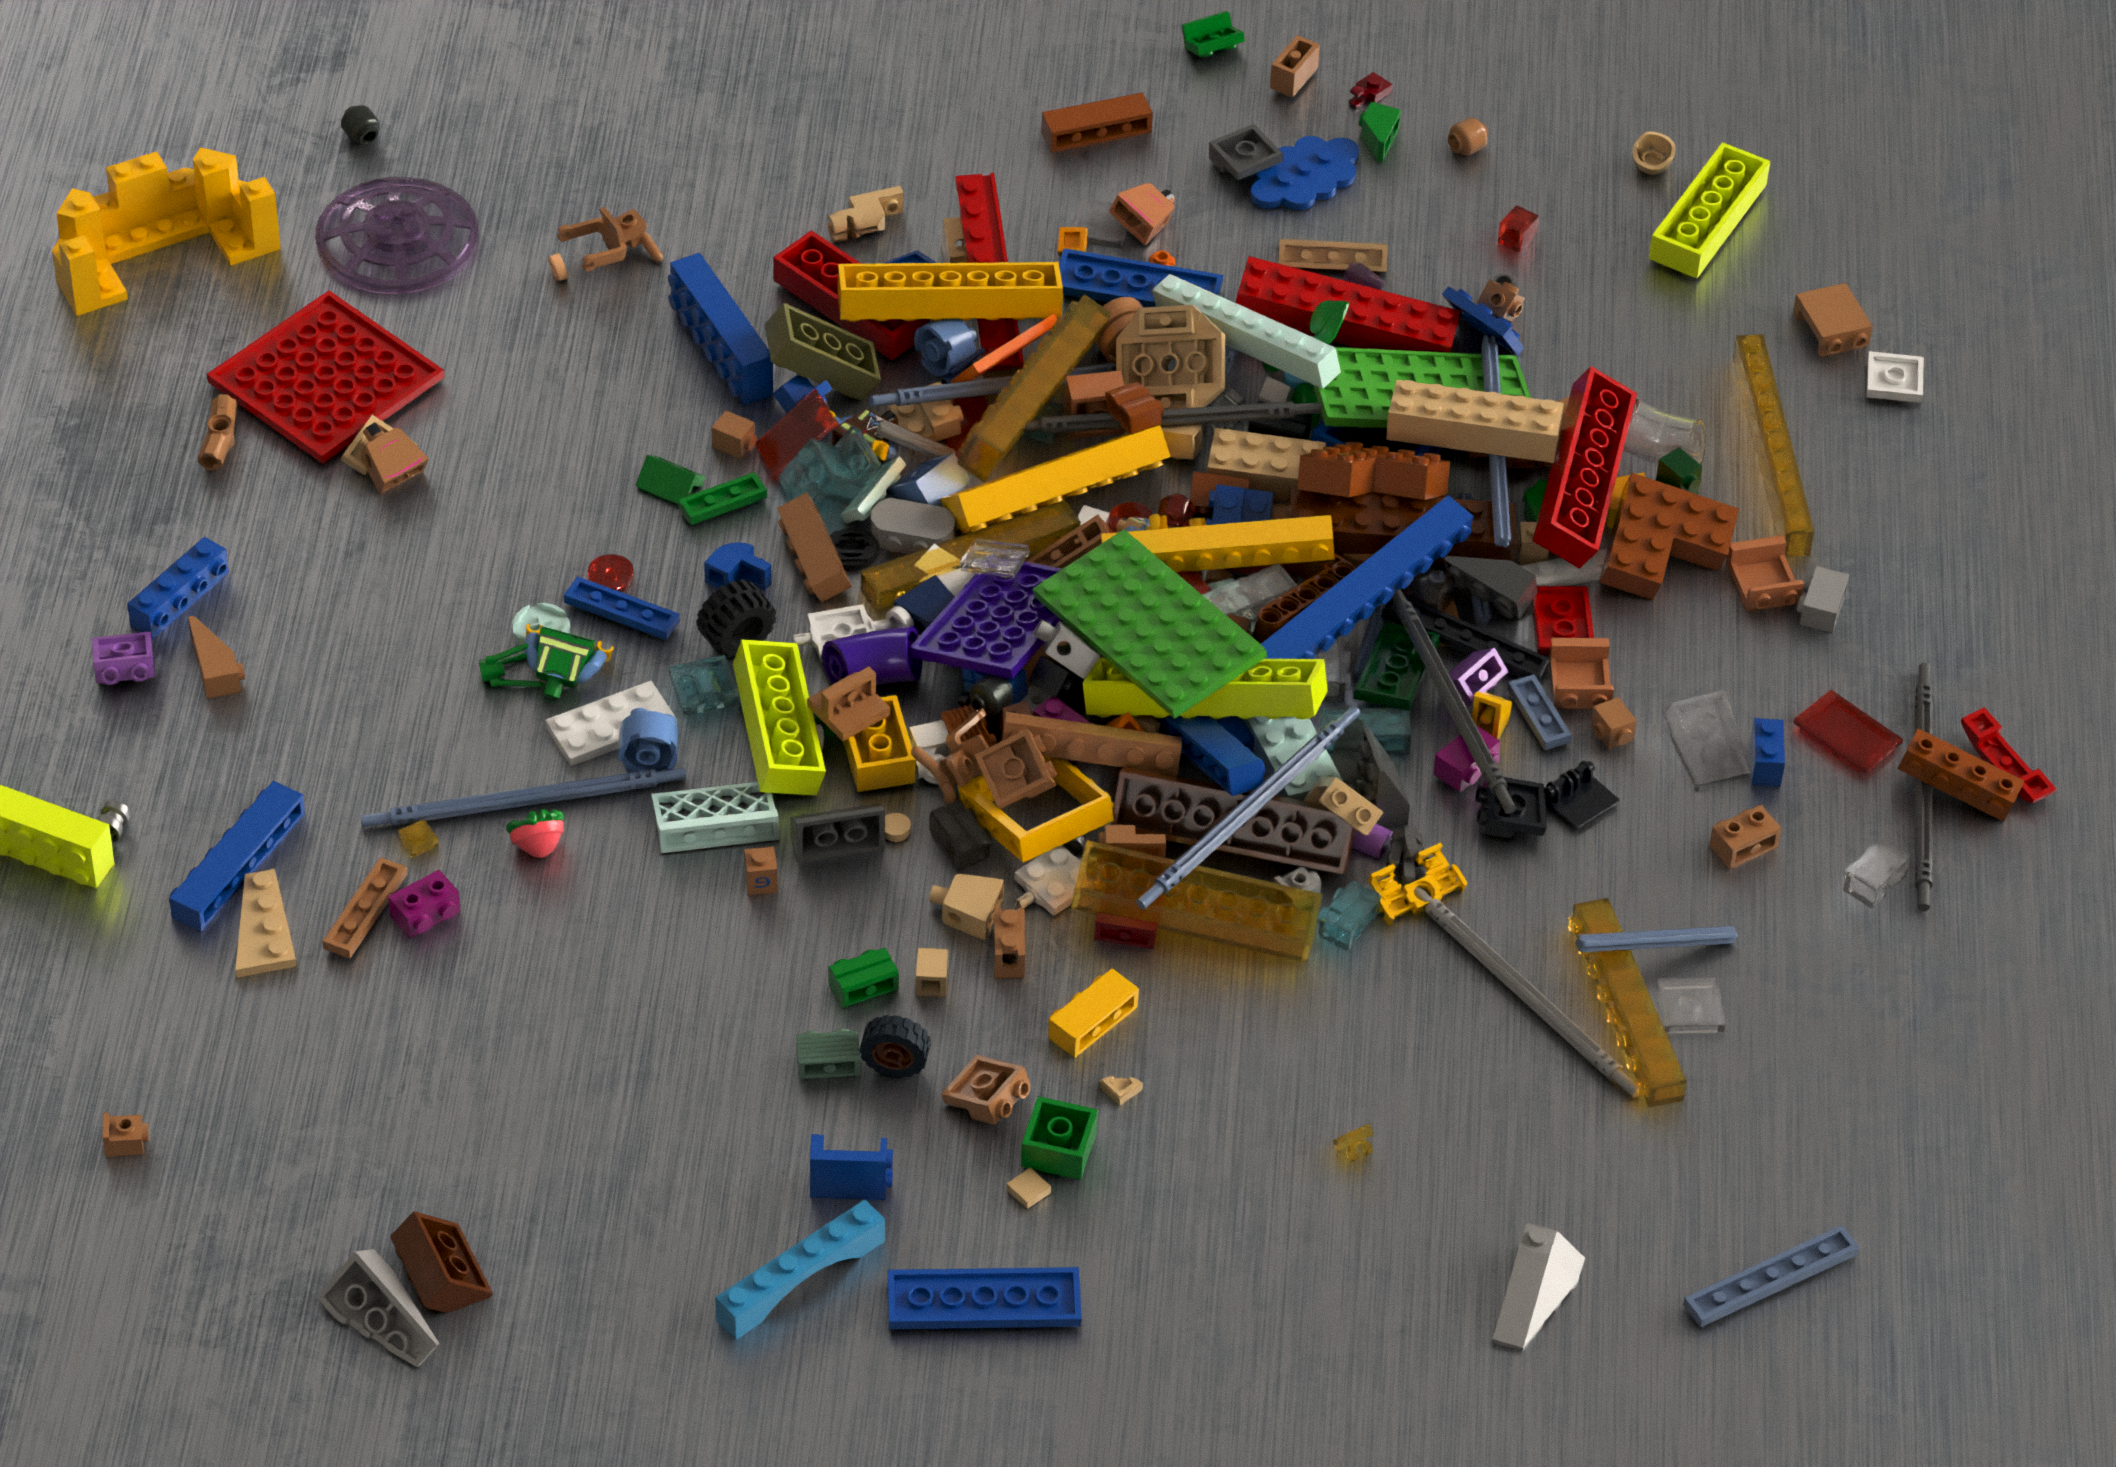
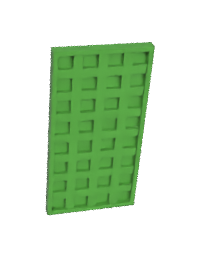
M1335 347L1341 373L1323 389L1313 385L1317 401L1321 403V414L1325 426L1387 429L1388 412L1396 380H1411L1417 383L1440 384L1446 387L1468 388L1484 392L1482 354ZM1498 355L1501 394L1531 398L1517 356Z
M1125 529L1033 588L1036 599L1174 719L1267 657L1265 647Z

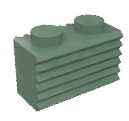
M841 1028L834 1032L818 1033L811 1030L803 1034H796V1055L800 1080H809L810 1078L815 1080L816 1078L822 1079L823 1077L826 1079L829 1077L840 1078L841 1076L852 1077L854 1075L858 1077L861 1075L858 1030L849 1031L848 1029Z

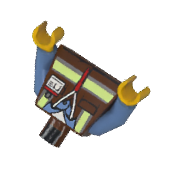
M820 409L815 421L822 423L825 430H832V449L872 473H875L885 460L889 461L897 458L899 444L876 434L877 427L882 420L898 424V418L893 412L886 411L882 416H879L868 409H864L856 415L839 418L831 410Z

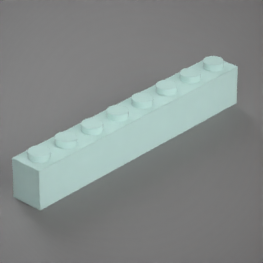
M1171 274L1152 289L1156 307L1193 305L1225 334V345L1323 389L1341 373L1335 347Z

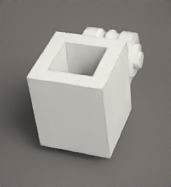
M943 720L909 727V739L912 748L916 746L922 748L938 763L942 758L949 756L950 749L946 744V738L949 733ZM916 760L915 773L917 778H924L929 783L938 784L932 773Z

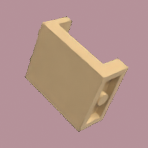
M1319 777L1303 800L1324 805L1355 828L1354 833L1357 830L1363 835L1369 834L1383 814L1382 810L1337 777Z

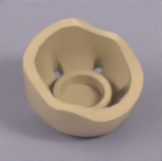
M1649 131L1643 133L1633 146L1632 157L1636 167L1650 175L1662 173L1673 162L1676 150L1675 143L1668 136L1658 132Z

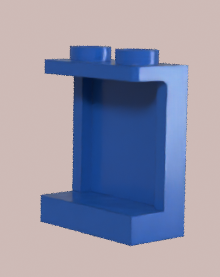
M811 1134L810 1198L886 1200V1188H892L893 1150L887 1149V1138H881L880 1151L824 1150V1135Z

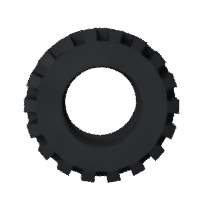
M739 580L737 583L736 581L729 582L728 585H723L715 593L713 592L709 599L702 604L703 608L699 610L697 615L699 618L696 620L699 632L720 656L735 658L741 639L765 641L768 638L767 635L774 628L772 625L776 623V610L752 582Z

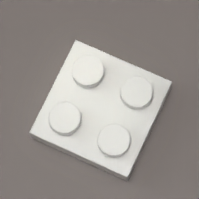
M1869 351L1867 358L1866 397L1921 403L1923 397L1924 357Z

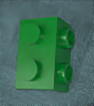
M1227 11L1187 22L1181 26L1185 49L1199 57L1210 56L1213 54V51L1219 49H1233L1236 47V44L1245 42L1244 32L1232 26L1230 13Z

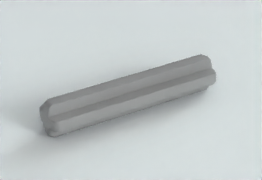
M882 420L877 427L876 434L930 458L955 453V450L889 421Z

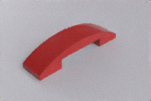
M1985 707L1961 719L1965 733L1982 760L2024 780L2018 794L2020 798L2033 804L2056 792L2057 788L2039 768L2032 771L2000 735L2002 726Z

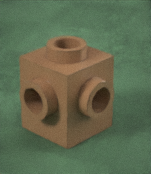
M1489 279L1476 304L1481 302L1493 312L1491 315L1497 319L1501 316L1513 322L1514 318L1520 315L1525 298L1517 294L1519 288L1506 281L1501 285Z

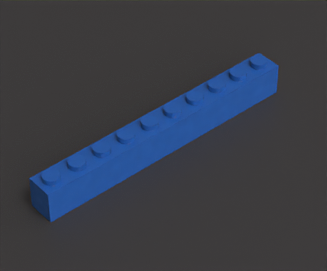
M1449 495L1261 643L1266 648L1267 657L1265 659H1314L1321 651H1328L1337 638L1341 635H1348L1355 624L1361 619H1368L1377 606L1381 603L1384 605L1389 602L1397 590L1400 588L1405 589L1420 572L1425 573L1438 557H1445L1452 549V546L1458 541L1464 542L1472 532L1473 515Z

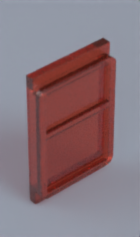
M1833 690L1820 697L1814 704L1797 716L1793 722L1800 727L1799 730L1803 735L1857 772L1867 773L1903 743L1901 737Z

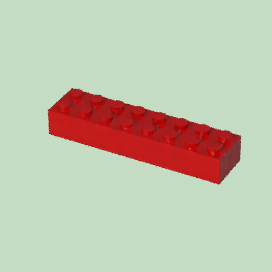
M1251 256L1248 257L1235 302L1299 332L1314 337L1315 334L1310 330V320L1315 308L1327 300L1347 301L1350 303L1348 310L1332 342L1361 349L1450 353L1461 313L1460 310Z
M1592 366L1572 385L1559 436L1555 461L1552 463L1532 540L1579 569L1599 550L1637 396L1636 392Z

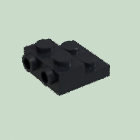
M1504 777L1508 785L1507 791L1516 806V810L1510 814L1505 813L1497 796L1491 793L1485 780L1482 785H1478L1475 801L1481 803V807L1478 810L1476 822L1477 825H1482L1483 834L1510 839L1515 831L1540 836L1544 835L1547 829L1544 784Z

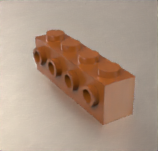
M1919 728L1897 768L2003 822L2024 783V780Z

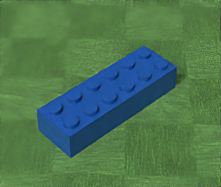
M699 252L670 262V274L668 275V282L671 287V294L668 295L670 306L673 310L678 311L683 325L689 327L692 331L695 342L698 345L701 344L708 361H713L720 378L727 381L734 397L737 396L743 406L773 396V363L771 362L769 349Z

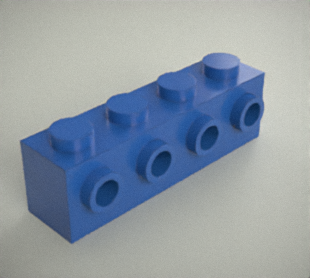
M204 536L127 603L130 627L138 632L150 631L151 639L153 640L229 573L226 548Z

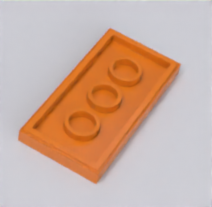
M1052 314L975 362L950 382L972 381L1039 339L1058 325V319Z

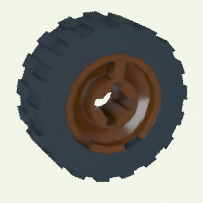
M883 1015V1017H876L873 1021L867 1023L859 1050L862 1060L866 1062L869 1068H873L874 1071L889 1077H911L914 1074H919L921 1069L925 1068L931 1046V1038L928 1036L926 1029H923L919 1023H915L909 1018H902L897 1015Z

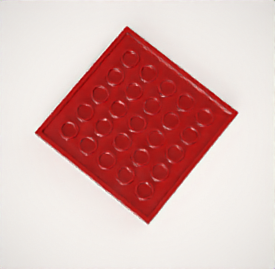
M330 290L207 373L208 383L222 393L236 399L240 406L322 464L349 446L372 415L384 421L445 378L444 369Z

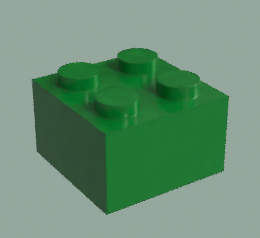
M1037 1096L1021 1145V1167H1031L1033 1170L1081 1180L1097 1134L1098 1109Z

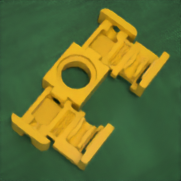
M1441 842L1418 852L1415 860L1419 866L1423 865L1427 871L1425 872V877L1405 885L1403 889H1401L1402 885H1397V881L1395 882L1393 879L1395 876L1393 871L1396 868L1394 864L1370 874L1367 881L1379 898L1376 908L1380 913L1384 911L1385 916L1383 919L1386 924L1392 925L1396 917L1411 910L1415 915L1426 909L1425 906L1430 901L1424 902L1419 900L1414 894L1416 887L1426 890L1429 896L1433 898L1432 900L1438 899L1439 901H1441L1444 895L1460 889L1461 893L1464 891L1467 881L1457 865H1449L1441 852L1443 847Z

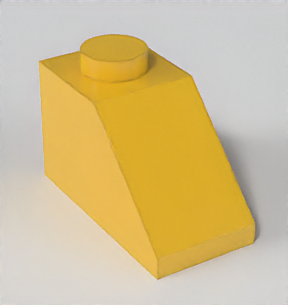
M1476 692L1472 710L1474 723L1499 740L1510 721L1512 701L1487 692Z

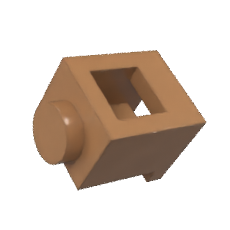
M103 1113L105 1156L144 1155V1142H149V1124L143 1123L142 1114L110 1116L109 1113Z

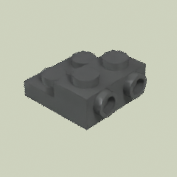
M1255 124L1209 142V159L1222 173L1229 171L1237 180L1283 162V153Z

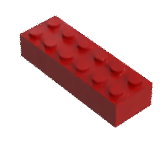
M812 230L773 257L774 282L847 331L873 342L875 350L890 360H894L914 345L915 331L930 322V319H916L914 321L902 319H888L887 321L861 319L856 322L840 320L838 264L862 263Z

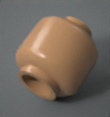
M1473 117L1467 118L1450 128L1448 144L1455 153L1462 156L1471 155L1486 146L1488 129L1478 119Z

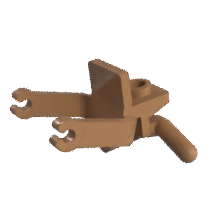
M605 207L599 209L602 219L594 218L572 225H562L558 228L560 233L557 234V237L562 242L599 232L602 235L608 250L589 254L583 258L585 263L582 264V267L588 272L600 266L622 261L626 256L627 246L635 248L637 244L641 243L655 262L658 263L663 260V254L645 231L647 229L646 222L635 209H631L614 218Z
M983 708L979 709V711H973L963 723L947 735L946 744L950 749L949 756L942 758L939 763L918 746L913 747L911 750V755L926 767L938 781L944 794L947 814L951 818H956L959 815L954 786L958 784L961 787L967 785L971 779L983 774L975 758V754L989 748L983 736L979 734L963 742L960 740V737L987 715Z

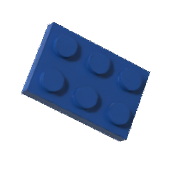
M1448 286L1442 293L1452 309L1461 311L1460 317L1484 334H1488L1490 337L1495 336L1497 343L1516 356H1519L1523 351L1524 346L1518 340L1521 336L1512 329L1513 325L1501 316L1498 319L1491 315L1493 312L1481 302L1476 305L1471 301L1472 297L1460 288L1456 291Z

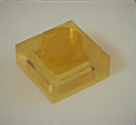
M425 819L398 830V838L412 858L439 847L438 837Z

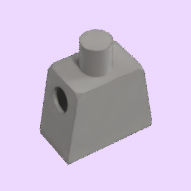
M1041 620L1033 631L1034 636L1045 642L1043 646L1047 655L1082 679L1086 678L1101 656L1099 652L1061 621L1053 627L1044 620ZM1061 641L1068 642L1063 646L1058 645V643Z

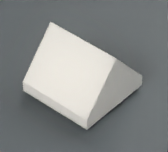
M1266 377L1259 400L1266 403L1288 402L1292 400L1295 389L1270 377Z

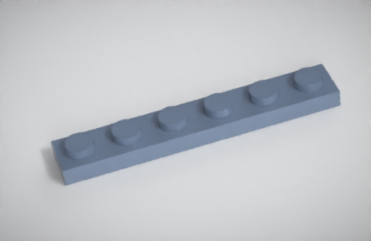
M1840 1225L1684 1297L1683 1305L1697 1324L1703 1327L1857 1256L1860 1247L1846 1229Z

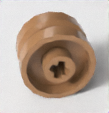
M1120 297L1103 305L1093 315L1089 324V334L1109 364L1116 363L1117 337L1133 319L1136 311L1139 308H1143L1141 303L1132 297Z

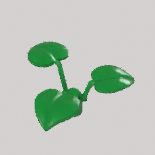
M1333 300L1320 303L1315 308L1310 320V330L1315 334L1313 338L1330 344L1341 327L1350 303ZM1262 362L1263 367L1268 371L1278 372L1280 370ZM1309 382L1300 383L1294 391L1293 403H1317L1313 384ZM1311 414V427L1316 428L1320 414Z

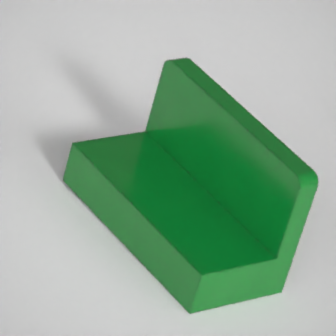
M647 455L637 479L636 487L678 504V499L691 494L693 486L702 487L706 476L661 457Z

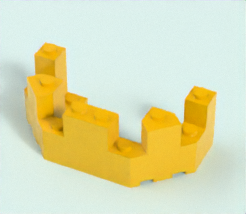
M200 147L193 158L194 169L184 167L168 173L165 163L156 151L106 167L109 192L93 197L90 192L72 188L56 213L60 238L52 249L56 282L75 315L79 316L128 300L127 290L111 264L187 239L210 233L230 266L280 250L276 196L265 176L249 182L239 180L236 155Z

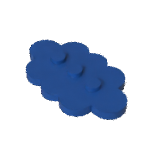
M1316 136L1302 137L1296 141L1294 147L1284 146L1279 148L1283 153V162L1254 173L1256 182L1251 187L1250 196L1252 202L1260 208L1273 209L1284 204L1286 207L1297 211L1309 209L1315 204L1316 200L1332 198L1336 193V188H1345L1354 183L1356 178V167L1354 164L1359 158V146L1353 140L1343 137L1334 138L1328 142Z

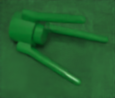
M527 643L478 660L483 683L490 682L491 687H543V682L500 679V676H505L503 665L527 659L525 653L511 656L527 649L529 646Z

